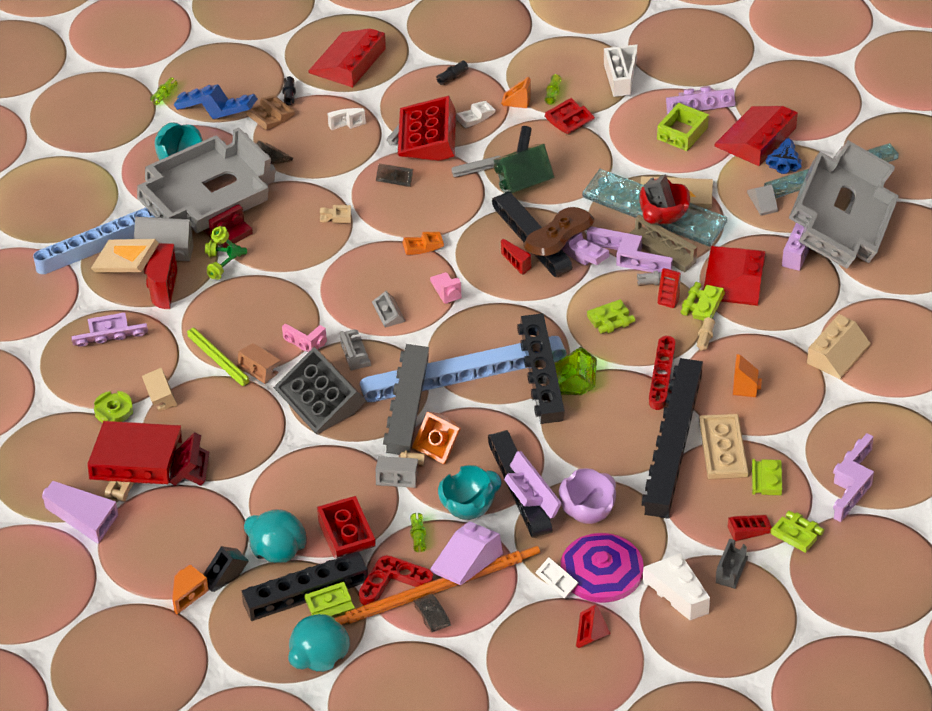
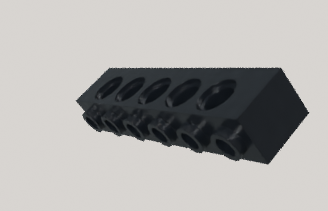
M544 313L521 316L520 324H517L518 335H522V340L520 341L521 350L525 351L526 354L524 356L525 368H529L527 373L528 383L532 384L533 387L531 389L532 401L535 400L536 405H534L535 417H539L540 424L562 422L565 410Z
M359 551L347 554L343 557L241 590L243 605L250 620L254 621L305 604L306 594L341 582L345 583L347 589L361 585L368 577V569Z

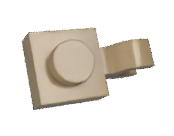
M333 205V209L320 208V222H328L332 219V223H351V205Z

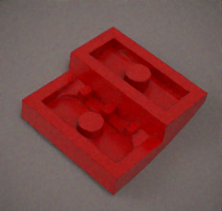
M572 97L548 110L544 115L552 125L566 134L575 131L595 118L584 105L580 107Z

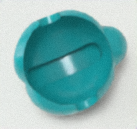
M171 122L164 125L158 131L154 146L158 159L162 160L202 142L203 139L195 126Z
M474 465L461 466L460 471L456 475L451 476L448 474L442 479L438 486V496L443 506L453 516L462 520H472L481 517L489 510L494 501L495 493L501 487L502 481L500 476L494 471H484L482 468Z
M269 510L260 515L249 516L245 520L244 530L249 537L250 548L257 558L260 555L268 562L286 563L294 558L297 551L306 547L307 536L303 524L295 515L286 510Z
M315 614L305 617L296 624L289 639V663L294 668L301 670L306 668L317 672L331 670L338 659H343L346 656L350 647L349 635L346 629L329 615Z

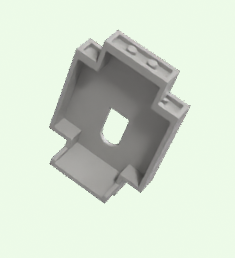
M238 127L233 130V141L229 145H226L216 135L146 166V182L137 185V199L155 218L189 219L191 228L196 233H199L209 228L208 220L237 204L243 207L244 212L267 201L268 184L275 181L276 170L270 164L271 158L257 143H254L247 133H244ZM224 174H232L237 178L236 182L212 193L203 185Z
M849 140L846 141L833 158L819 152L811 163L789 215V219L804 227L798 242L846 269L856 257L869 263L878 252L899 197L883 187L885 181L894 171L895 166ZM841 188H848L855 195V200L849 214L834 206Z

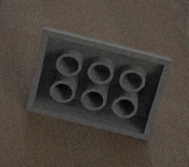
M315 347L273 387L315 434H319L354 415L367 401Z

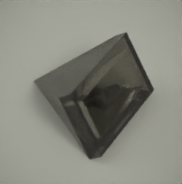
M258 140L257 144L271 158L270 164H279L293 160V157L266 142Z
M378 164L376 181L411 187L414 169Z

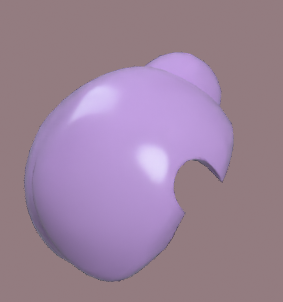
M589 468L577 469L560 484L559 500L561 506L569 516H572L581 523L593 524L602 521L610 514L614 506L616 483L614 478L607 473H598Z

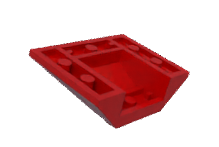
M711 246L703 291L706 285L724 288L725 294L721 302L758 306L766 251Z

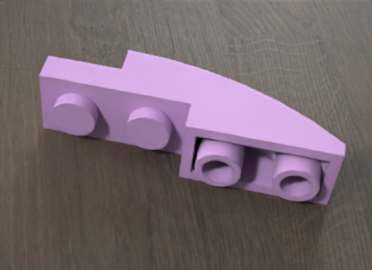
M581 232L572 236L562 248L565 254L583 265L589 262L598 265L610 256L609 250L584 240Z

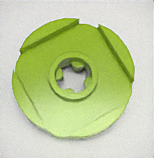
M111 391L99 395L94 402L95 417L102 423L103 421H125L133 414L130 396L122 391H117V393L111 394Z

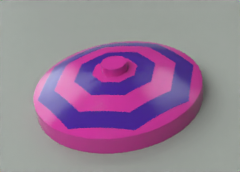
M594 533L576 539L565 549L560 567L578 582L571 592L582 599L599 603L614 602L633 593L641 583L644 566L639 550L631 542L623 537L609 533Z

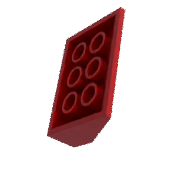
M371 28L342 32L308 72L353 88L385 51V33Z
M449 95L400 108L398 156L437 161L455 156L456 110Z
M752 106L714 144V147L760 166L767 159L768 155L772 154L796 129L798 112L784 106Z

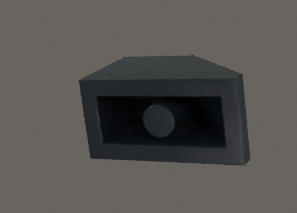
M221 546L203 573L207 577L208 588L211 592H215L237 579L244 570L249 560L238 549Z

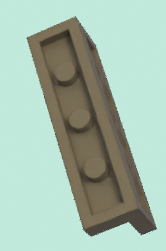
M641 215L636 217L635 229L629 234L642 236V249L651 254L673 258L672 266L683 272L689 270L696 263L697 246L657 224L646 222ZM685 248H687L688 250H690V251H691V254H689V253L686 251Z

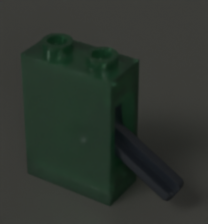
M529 126L521 127L516 152L493 159L495 163L494 170L500 179L499 187L504 193L508 191L514 193L555 178L545 144H535L528 147L532 128Z

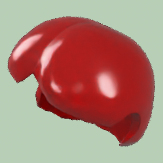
M668 180L676 206L667 208L652 205L647 199L644 187H642L639 194V203L644 220L650 224L664 225L680 220L687 212L691 200L690 192L685 185L673 184Z

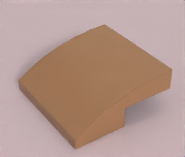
M272 95L261 98L260 104L254 105L250 110L245 111V114L265 130H268L286 122L295 115V111L278 97Z

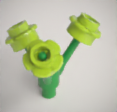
M222 226L216 227L212 231L211 237L213 241L210 240L205 245V254H208L209 258L217 256L218 251L227 252L229 256L221 264L214 262L207 266L208 276L211 279L217 280L221 279V275L224 273L223 267L237 256L247 254L246 247L236 245L228 239L229 233L227 228ZM226 242L229 245L227 248L218 247V243Z

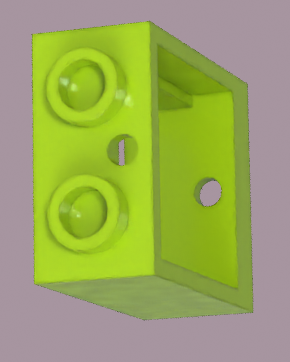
M678 103L657 126V139L688 151L708 129L709 114ZM676 121L692 126L687 134L670 127Z

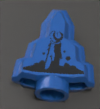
M790 138L785 139L780 144V147L768 155L766 159V164L781 174L801 169L802 160L799 159V153L795 151V144Z

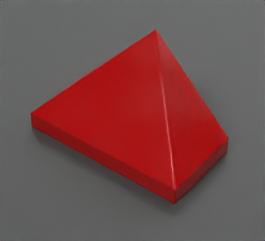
M594 605L580 613L576 642L578 648L611 634L598 606Z

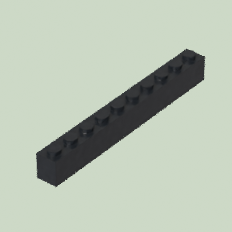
M680 358L678 366H674L673 377L675 379H671L670 383L672 393L667 395L666 404H668V407H664L663 412L665 421H661L659 433L662 434L657 436L656 447H658V450L653 452L652 462L655 463L650 465L649 476H651V479H647L645 486L647 495L643 494L641 506L645 507L644 515L669 519L701 382L703 361Z

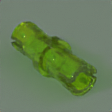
M558 74L551 76L550 84L546 88L545 102L550 105L556 102V97L560 92L559 86L562 78Z
M170 77L164 84L160 85L157 91L150 97L151 102L157 99L153 104H160L177 87V80L171 83L174 78Z
M413 513L410 516L412 526L410 535L413 538V549L419 552L418 546L420 545V550L423 552L427 548L423 515L418 513V519H416V513Z

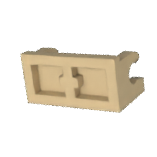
M162 368L142 376L153 406L164 402L163 405L157 407L158 411L177 406Z

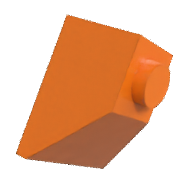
M427 412L412 448L425 453V455L442 464H446L461 428L453 420L439 413Z

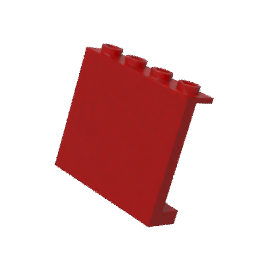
M103 421L87 463L89 480L168 485L170 480L169 467L177 443H182L181 425Z

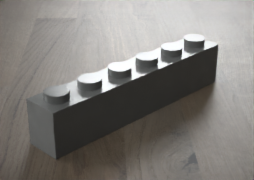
M406 344L405 351H401L400 362H402V367H398L396 375L399 382L394 384L393 395H396L395 400H391L390 404L392 417L388 416L386 428H389V432L384 434L383 445H386V453L400 455L405 450L409 453L411 452L428 364L429 347Z

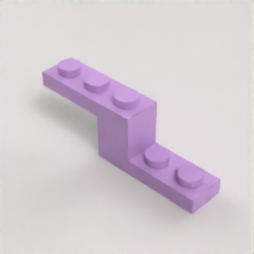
M592 226L587 229V241L600 247L617 250L616 266L651 273L657 270L662 272L663 268L672 270L673 258L641 252L642 236Z
M867 433L862 439L857 440L854 449L846 453L842 463H838L833 471V474H835L834 483L846 489L844 496L841 499H837L833 506L835 510L834 519L839 522L846 517L872 486L874 471L860 465L872 450L873 436Z

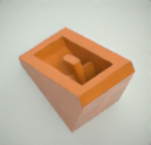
M527 77L506 91L501 104L503 106L527 109L531 99V79Z

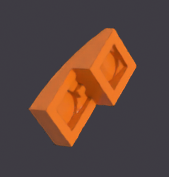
M422 232L421 237H404L402 242L406 255L427 253L444 246L440 232Z

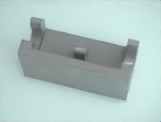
M355 329L345 332L340 331L341 347L351 371L371 366L361 336L351 338L352 335L359 334V331Z
M378 456L375 469L376 485L416 488L418 459Z

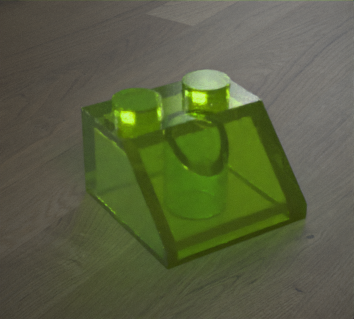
M579 347L555 363L561 395H583L595 387L597 358L582 347Z

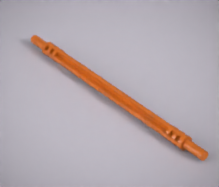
M538 546L521 552L515 551L498 557L466 582L521 563L523 559L540 554V549ZM442 577L347 611L345 615L334 619L341 625L345 623L351 624L459 584Z

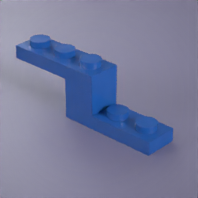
M217 84L213 86L207 85L202 89L196 88L187 93L182 92L178 95V99L173 105L178 110L202 103L211 118L216 119L250 110L258 98L255 94L243 95L236 99H228Z

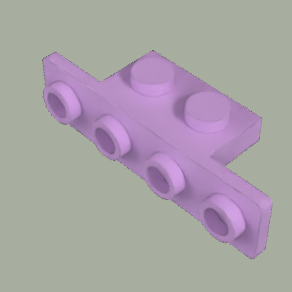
M711 86L700 87V90L695 91L693 88L684 89V92H680L679 96L666 98L667 114L678 103L699 111L735 106L734 89L732 88L717 91L711 88Z
M119 313L88 319L90 333L72 336L71 338L74 346L83 347L88 345V343H104L109 339L122 340L126 336L131 335L140 337L148 333L147 323L128 326L126 314Z
M517 451L510 464L515 473L507 474L504 479L524 506H541L550 518H554L561 506L560 500L521 451Z

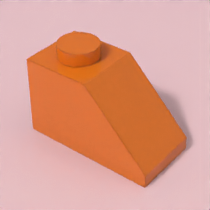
M736 354L733 395L756 397L757 390H761L762 378H758L759 370L739 354Z
M188 565L174 576L172 600L176 614H179L209 591L207 577L192 565Z

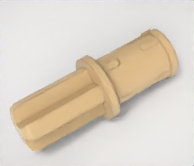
M705 318L702 328L698 331L699 338L696 346L701 351L708 348L709 341L713 338L712 331L715 320L712 318Z

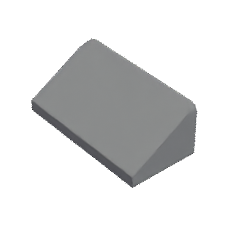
M387 291L372 301L385 328L405 322L394 297Z

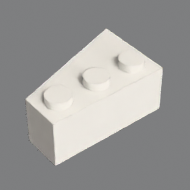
M638 44L604 48V67L613 97L631 94L637 63Z
M681 553L643 567V584L651 586L661 598L665 597L671 602V606L687 619L693 620L709 614L710 597Z

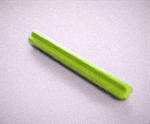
M191 328L187 331V336L241 386H245L250 382L249 377L196 328Z

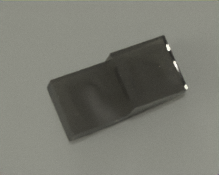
M433 593L413 600L415 608L422 615L424 624L431 632L451 626L448 616Z

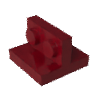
M239 204L208 220L209 228L203 230L212 239V231L216 227H226L229 233L228 239L234 244L253 234V229L244 221L243 207ZM226 242L222 244L218 243V245L222 248H227L229 246Z
M194 432L174 452L169 483L176 486L183 478L200 486L205 483L210 452L200 447L201 435Z

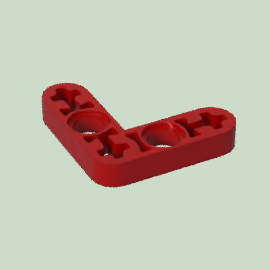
M388 555L382 556L378 559L361 586L359 600L363 605L378 601L391 579L417 587L433 581V573L427 568ZM405 569L411 571L408 575L400 574ZM375 578L383 579L381 583L372 582Z

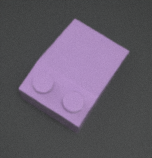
M469 521L454 533L430 570L438 576L462 585L503 555L500 534Z

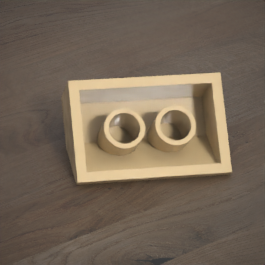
M838 314L809 346L807 364L841 379L870 347V342L855 321Z

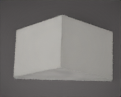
M772 184L747 190V194L761 216L778 212Z

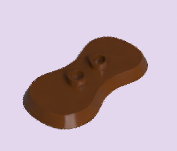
M578 207L565 208L559 211L553 221L547 226L530 233L524 242V248L528 252L540 256L555 254L565 246L572 236L590 228L595 221L594 217L588 211Z

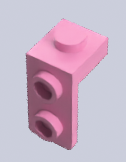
M446 272L430 277L432 285L444 304L461 299V282L459 278L451 280Z
M287 324L282 326L283 338L303 351L309 352L313 347L318 350L327 342L326 328L321 325L308 336Z

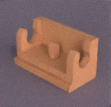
M252 343L238 351L237 367L264 384L278 374V371H273V369L280 365L281 360L256 344Z

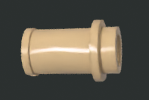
M407 450L401 452L400 458L418 459V465L424 466L425 453H409Z

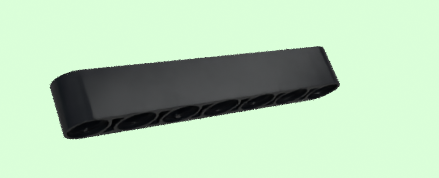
M508 191L492 198V205L495 211L523 243L530 233L542 228L511 192ZM562 249L549 256L535 255L554 277L569 272L573 268L570 258Z
M508 430L489 434V447L505 479L507 474L515 473L510 464L518 450ZM508 486L530 536L535 538L552 533L553 529L550 518L541 506H524Z

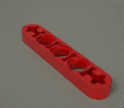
M662 336L658 340L649 393V406L655 410H661L666 406L675 353V339L671 336ZM665 344H668V350L664 349ZM668 357L669 360L663 361L660 358ZM664 370V371H666L667 373H666V374H659L658 371ZM657 384H662V385H664L665 387H664V388H657V387H655V385H657ZM657 395L660 396L659 401H656Z

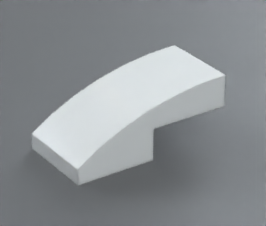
M486 101L474 103L471 105V110L457 113L456 120L465 128H468L489 118L495 113V109Z
M349 108L327 113L328 126L331 130L346 125L352 129L366 124L364 108Z
M549 557L535 572L563 598H566L578 584L575 579Z

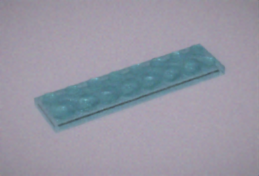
M599 169L582 192V196L585 199L634 218L638 215L643 216L639 203V194L644 186L637 182ZM690 203L687 212L680 220L672 224L657 225L670 232L711 247L726 225L727 217Z

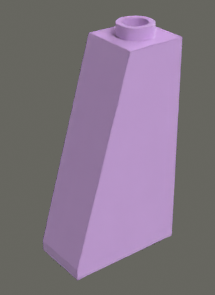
M52 481L42 494L46 509L96 543L101 541L118 516L116 501Z

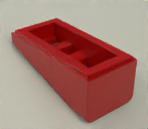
M505 239L501 240V254L524 275L532 268L531 254Z
M666 268L662 269L657 302L659 305L670 308L676 307L680 298V272Z
M766 515L728 517L727 527L735 541L771 533L772 526ZM764 522L765 527H762L760 523Z

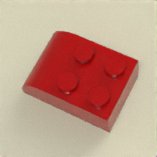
M159 243L144 267V274L147 275L146 286L149 288L151 302L161 309H170L178 267L174 244Z
M356 496L317 507L319 525L335 559L376 546L375 537Z

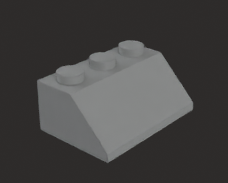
M135 217L134 239H156L159 243L174 244L176 260L190 261L194 245L189 219Z

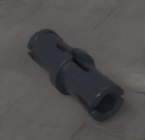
M462 60L455 66L448 67L446 71L436 76L438 78L436 79L437 82L443 85L451 79L458 78V75L469 69L467 62Z
M287 76V81L284 78V87L282 88L286 105H292L295 102V80L291 76Z

